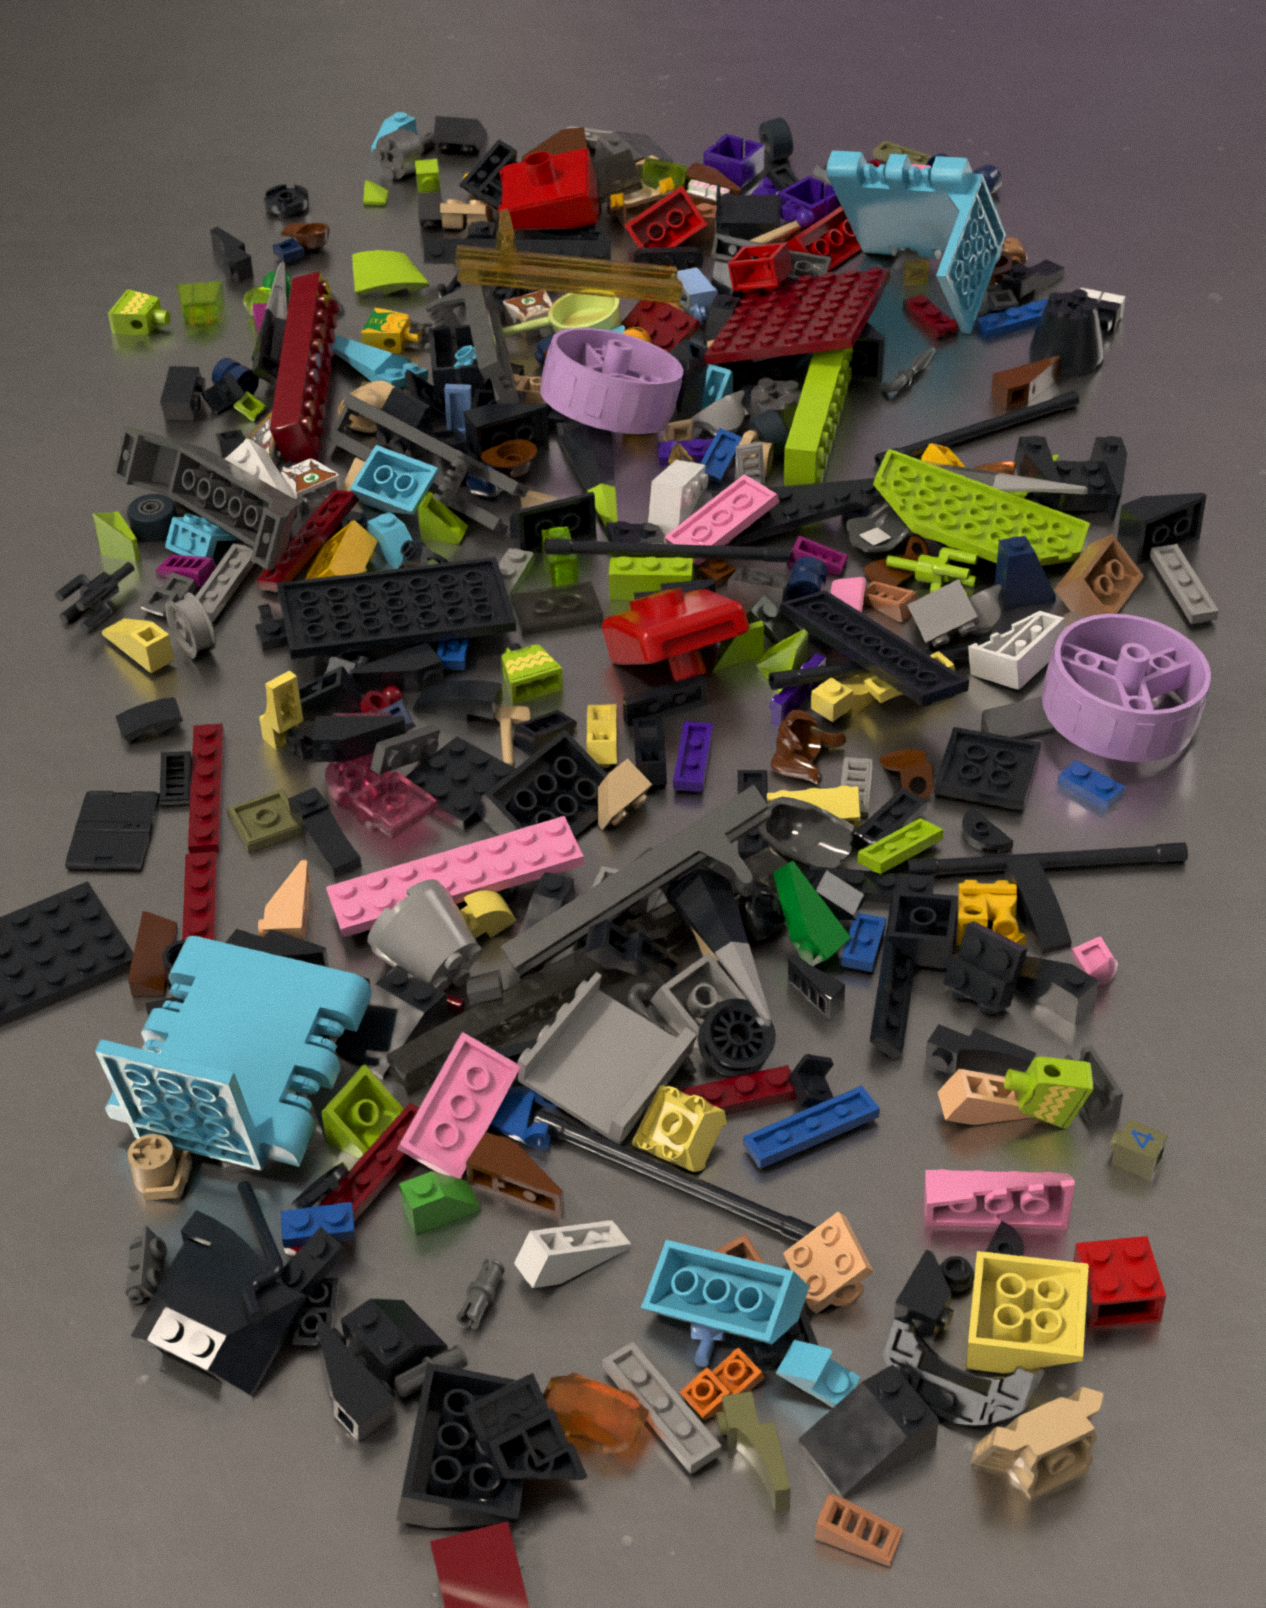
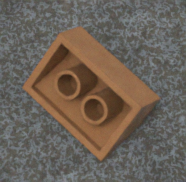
M1110 534L1088 545L1054 590L1072 612L1086 617L1101 614H1117L1144 575L1114 535Z

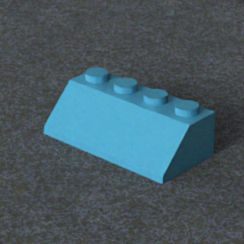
M666 1240L641 1309L773 1344L798 1321L810 1286L792 1270Z

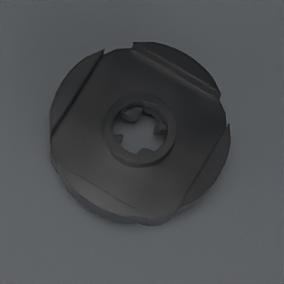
M287 184L274 186L266 191V197H264L265 208L269 212L277 214L279 218H289L291 214L309 209L308 191L303 186L295 184L294 188H287Z

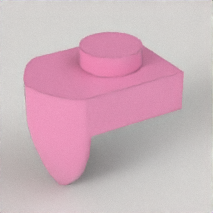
M1101 936L1081 944L1071 951V956L1079 969L1099 980L1098 986L1108 985L1112 981L1118 969V961L1112 956Z

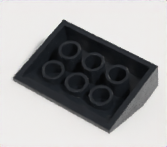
M564 730L486 791L474 810L499 835L565 816L574 837H576L598 819V787L608 774Z
M427 1363L396 1521L432 1528L495 1525L507 1521L508 1524L517 1523L524 1479H502L481 1447L462 1409L463 1406L515 1381V1379Z

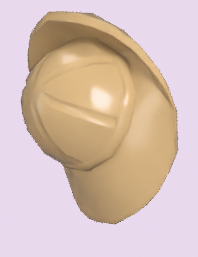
M379 380L366 384L350 394L381 410L394 386ZM345 398L338 405L339 417L345 407L344 405H342ZM351 414L349 417L353 421L351 426L345 425L356 432H377L376 422L361 414L357 417Z

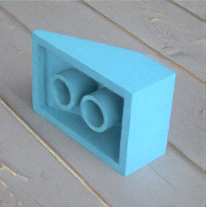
M376 445L350 487V490L362 504L382 512L390 511L391 513L414 515L440 470L435 466Z

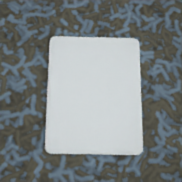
M874 528L860 534L862 538L872 545L891 538L879 528Z

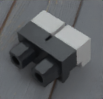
M1080 288L1087 291L1088 296L1097 304L1101 332H1114L1117 322H1121L1123 318L1126 296L1106 292L1102 296L1101 291Z

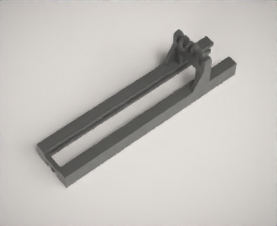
M474 264L459 271L462 288L427 304L425 309L428 313L432 312L429 316L432 321L436 320L434 322L436 328L450 326L452 347L457 345L455 326L461 324L453 309L463 304L466 305L478 367L484 380L490 378L497 404H518L520 400L497 303L493 295L488 297L489 302L487 303L481 274L477 265Z
M349 393L347 394L342 404L345 407L334 429L330 427L325 437L326 440L367 461L373 450L348 437L349 432L344 429L345 425L351 426L353 422L349 419L351 414L356 417L361 414L450 461V465L456 467L455 471L447 470L446 473L450 476H444L443 478L448 483L447 486L431 484L428 491L434 495L433 498L505 536L509 526L504 524L502 519L459 497L455 493L467 471L514 496L518 494L525 498L529 490L528 487Z
M752 785L502 945L501 947L506 958L519 978L522 979L587 937L589 927L606 919L614 920L699 864L731 880L743 897L750 896L752 894L753 875L732 843L767 821L768 817L764 813L768 810L767 803L756 787Z

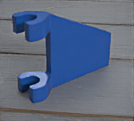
M510 1086L489 1127L536 1150L547 1151L550 1150L552 1141L551 1136L547 1135L548 1124L539 1122L529 1127L533 1105L536 1102L546 1108L555 1109L559 1107L529 1087Z

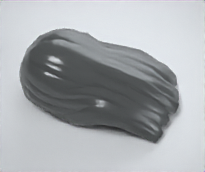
M888 502L883 504L872 515L847 521V531L850 533L848 536L851 545L862 549L864 552H889L901 544L908 543L911 537L920 536L908 528ZM874 528H879L891 538L872 545L862 538L860 534Z
M778 797L767 803L768 810L764 813L768 819L758 827L762 838L781 854L809 866L839 868L840 862H844L853 848L850 845L853 841L851 834L855 833V826L809 802L790 797Z

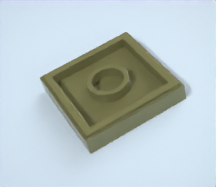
M283 789L227 808L228 817L248 853L304 834L291 817L288 797Z

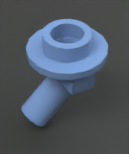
M698 303L690 307L691 314L689 315L698 319L701 324L700 327L706 326L708 314L705 307H700Z
M690 1324L691 1339L701 1340L694 1362L700 1367H705L711 1358L715 1341H725L726 1332L697 1324Z

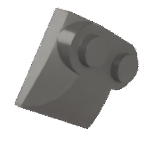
M789 250L793 268L786 277L789 281L798 280L799 277L811 275L812 278L821 277V275L828 272L831 257Z

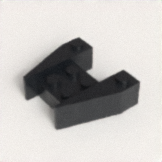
M1036 435L1030 437L1019 436L1014 458L1018 476L1088 487L1087 494L1032 492L1043 506L1059 512L1108 511L1110 519L1115 520L1122 495L1127 451L1121 437H1096L1090 460L1053 461L1045 437Z

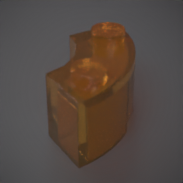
M578 1373L552 1377L543 1393L549 1409H554L566 1437L589 1442L608 1455L633 1448L650 1412L638 1402V1398L634 1393L624 1389L618 1390L602 1382L585 1378Z

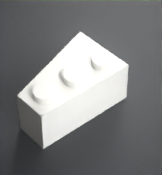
M247 438L225 458L230 463L294 498L268 452Z
M675 460L652 481L648 523L659 525L662 535L666 536L689 518L700 495L708 484V474H705L706 465Z
M1038 611L1012 624V630L1002 635L996 632L990 635V641L980 646L977 643L968 646L970 674L1019 690L1050 661L1057 638L1065 629L1063 617Z

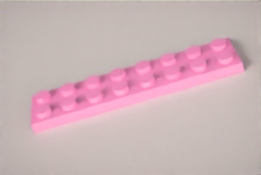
M565 816L330 885L326 887L342 937L344 938L371 930L373 924L386 907L392 910L398 902L408 896L406 894L408 888L425 880H438L449 891L455 904L464 902L465 896L477 891L490 890L497 892L540 879L544 873L557 874L585 864L583 854Z

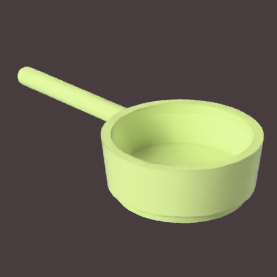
M592 287L579 289L555 301L550 307L547 317L503 328L504 336L509 337L552 326L555 334L569 328L611 330L621 326L619 298L615 292L606 288Z

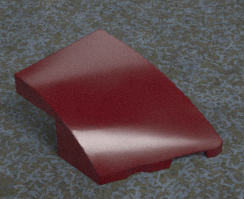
M508 1521L430 1541L444 1608H529Z

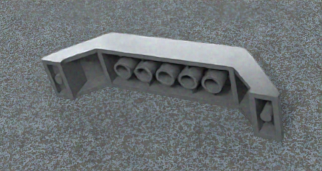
M124 426L113 477L126 485L137 486L171 497L253 546L251 560L265 569L273 570L286 553L299 501L206 448Z

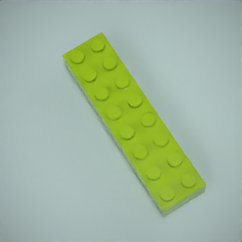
M853 348L813 353L785 445L784 486L823 482L824 469L827 468L828 454H831L832 440L835 439L836 425H839L840 411H843L844 397L847 396L848 383L851 382L852 368L849 367V361H852Z

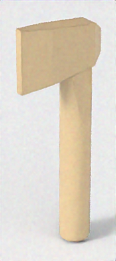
M500 706L495 718L500 722L503 762L514 767L512 724H519L530 720L529 707Z

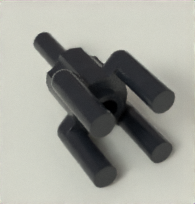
M127 562L111 575L102 572L92 581H89L85 575L80 574L55 593L57 600L63 602L78 589H80L81 596L77 602L59 615L61 621L68 623L85 609L92 608L97 611L80 624L84 632L88 633L112 613V608L107 601L119 592L118 583L135 570L134 566Z

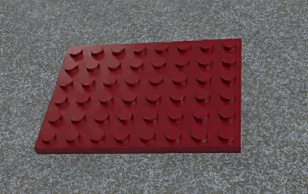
M872 267L868 271L863 272L854 269L839 275L829 272L821 275V277L814 278L811 275H805L794 281H789L786 278L777 289L766 291L764 288H759L746 293L740 301V306L735 309L733 315L730 316L705 353L706 365L853 348L891 279L890 268Z

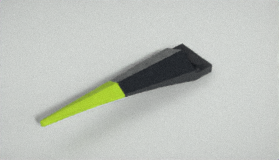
M578 421L556 423L561 449L572 464L587 493L594 492L595 509L604 527L606 528L607 522L616 523L618 519L611 431L589 426Z

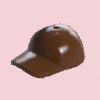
M290 223L280 233V236L295 238L305 250H319L327 244L329 226L325 223Z

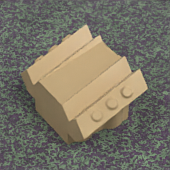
M1081 1387L1068 1399L1059 1397L1023 1415H1019L1005 1428L997 1426L975 1445L970 1464L1007 1473L1023 1488L1029 1499L1086 1473L1088 1467L1093 1462L1091 1449L1097 1440L1095 1428L1090 1421L1093 1419L1092 1416L1100 1411L1104 1393Z

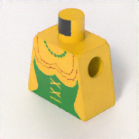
M374 308L361 331L363 344L393 354L403 353L408 342L420 343L422 338L421 329L411 328L408 314L381 308Z

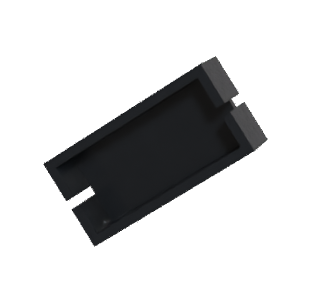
M470 325L455 326L457 351L452 349L450 326L428 328L435 398L445 399L444 388L446 384L471 385L472 397H474L475 389L485 390L484 378L479 370L477 359L473 361L472 365L460 366L458 369H455L454 366L458 362L455 354L461 348L468 345L474 347Z

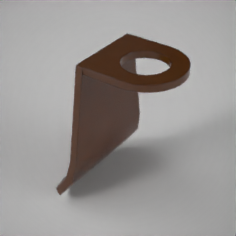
M913 536L907 543L905 555L898 557L918 561L919 557L915 555L913 550L914 543L918 542L922 546L924 555H929L928 544L921 536ZM887 559L871 562L864 567V572L870 581L895 587L915 576V572L886 566Z
M903 749L880 757L879 762L882 767L900 772L903 789L911 792L909 787L910 781L914 777H922L926 781V789L921 794L915 795L924 800L931 795L934 787L932 766L927 760L924 751Z

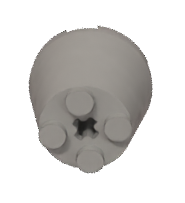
M430 879L419 882L406 890L408 896L398 902L392 910L389 907L383 910L373 924L367 942L371 945L372 952L380 960L393 968L399 965L441 991L453 984L459 987L470 977L468 970L480 959L484 950L478 945L449 891L438 880Z

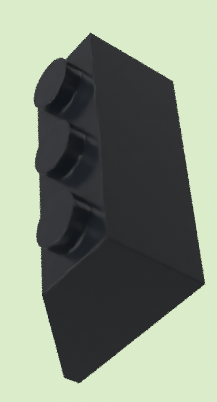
M594 492L516 510L509 517L510 536L516 549L533 553L544 551L545 538L575 541L597 538Z

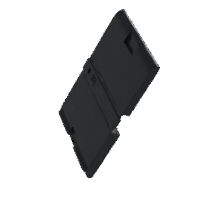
M156 791L86 792L67 854L65 869L141 870L149 840L148 832L150 827L154 825L160 793H156Z

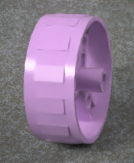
M569 328L553 335L541 376L540 394L545 402L556 411L583 424L627 434L656 433L664 430L667 423H670L682 384L684 370L680 362L667 351L642 339L610 330Z
M1128 614L1089 616L1067 626L1057 638L1043 684V709L1048 720L1060 734L1086 751L1121 761L1146 762L1161 760L1178 753L1193 738L1207 701L1206 698L1211 681L1210 666L1204 654L1192 641L1180 632L1162 623ZM1174 691L1184 703L1174 708L1154 710L1151 699Z

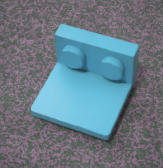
M185 514L184 517H172L165 548L184 556H200L213 559L217 541L243 540L204 517Z

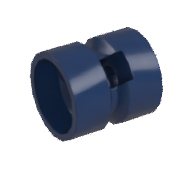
M223 358L218 361L212 371L213 384H216L223 377L231 373L244 393L249 392L251 395H254L259 385V377L252 373V369L243 366L231 358Z
M803 557L794 563L787 589L789 600L824 591L828 570L821 560L815 557Z

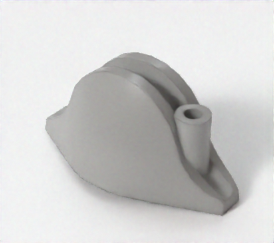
M741 390L727 395L692 417L693 427L705 429L713 435L717 434L719 428L736 434L741 427L742 421L750 415L742 405L745 392Z
M1000 584L987 588L968 598L980 621L979 624L975 625L977 630L970 634H986L992 630L999 620L1001 613L998 595L1001 590Z

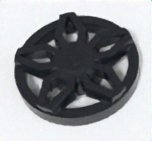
M342 1162L330 1169L306 1188L291 1203V1206L294 1209L312 1207L322 1195L325 1196L339 1186V1182L350 1173L346 1165Z

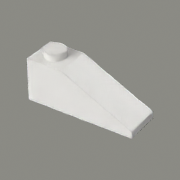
M612 1220L529 1231L514 1264L532 1288L558 1285L628 1250L631 1243Z

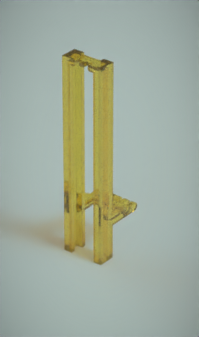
M502 210L500 213L496 249L457 245L455 267H459L458 282L680 304L683 285L681 281H678L677 268L673 266L518 251L514 241V229L508 210Z

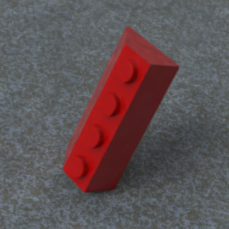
M842 206L787 242L788 248L791 251L831 257L828 271L862 249Z

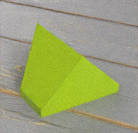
M428 491L418 508L421 539L458 544L468 526L446 505L433 498L434 495Z
M119 511L92 513L101 556L134 562L141 560L137 539Z
M762 620L749 624L750 629L748 633L721 641L712 672L762 657L764 651V625Z
M803 629L771 646L764 652L755 666L767 679L769 674L773 672L792 669L800 670L803 663L807 662L808 632Z

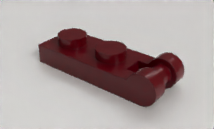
M917 295L903 301V310L935 339L943 337L945 333L953 334L959 331L955 318L950 319L926 296Z

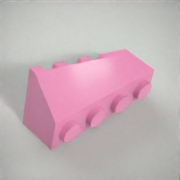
M925 1170V1226L998 1228L1001 1221L1014 1228L1068 1230L1075 1187L1074 1179L1068 1173Z

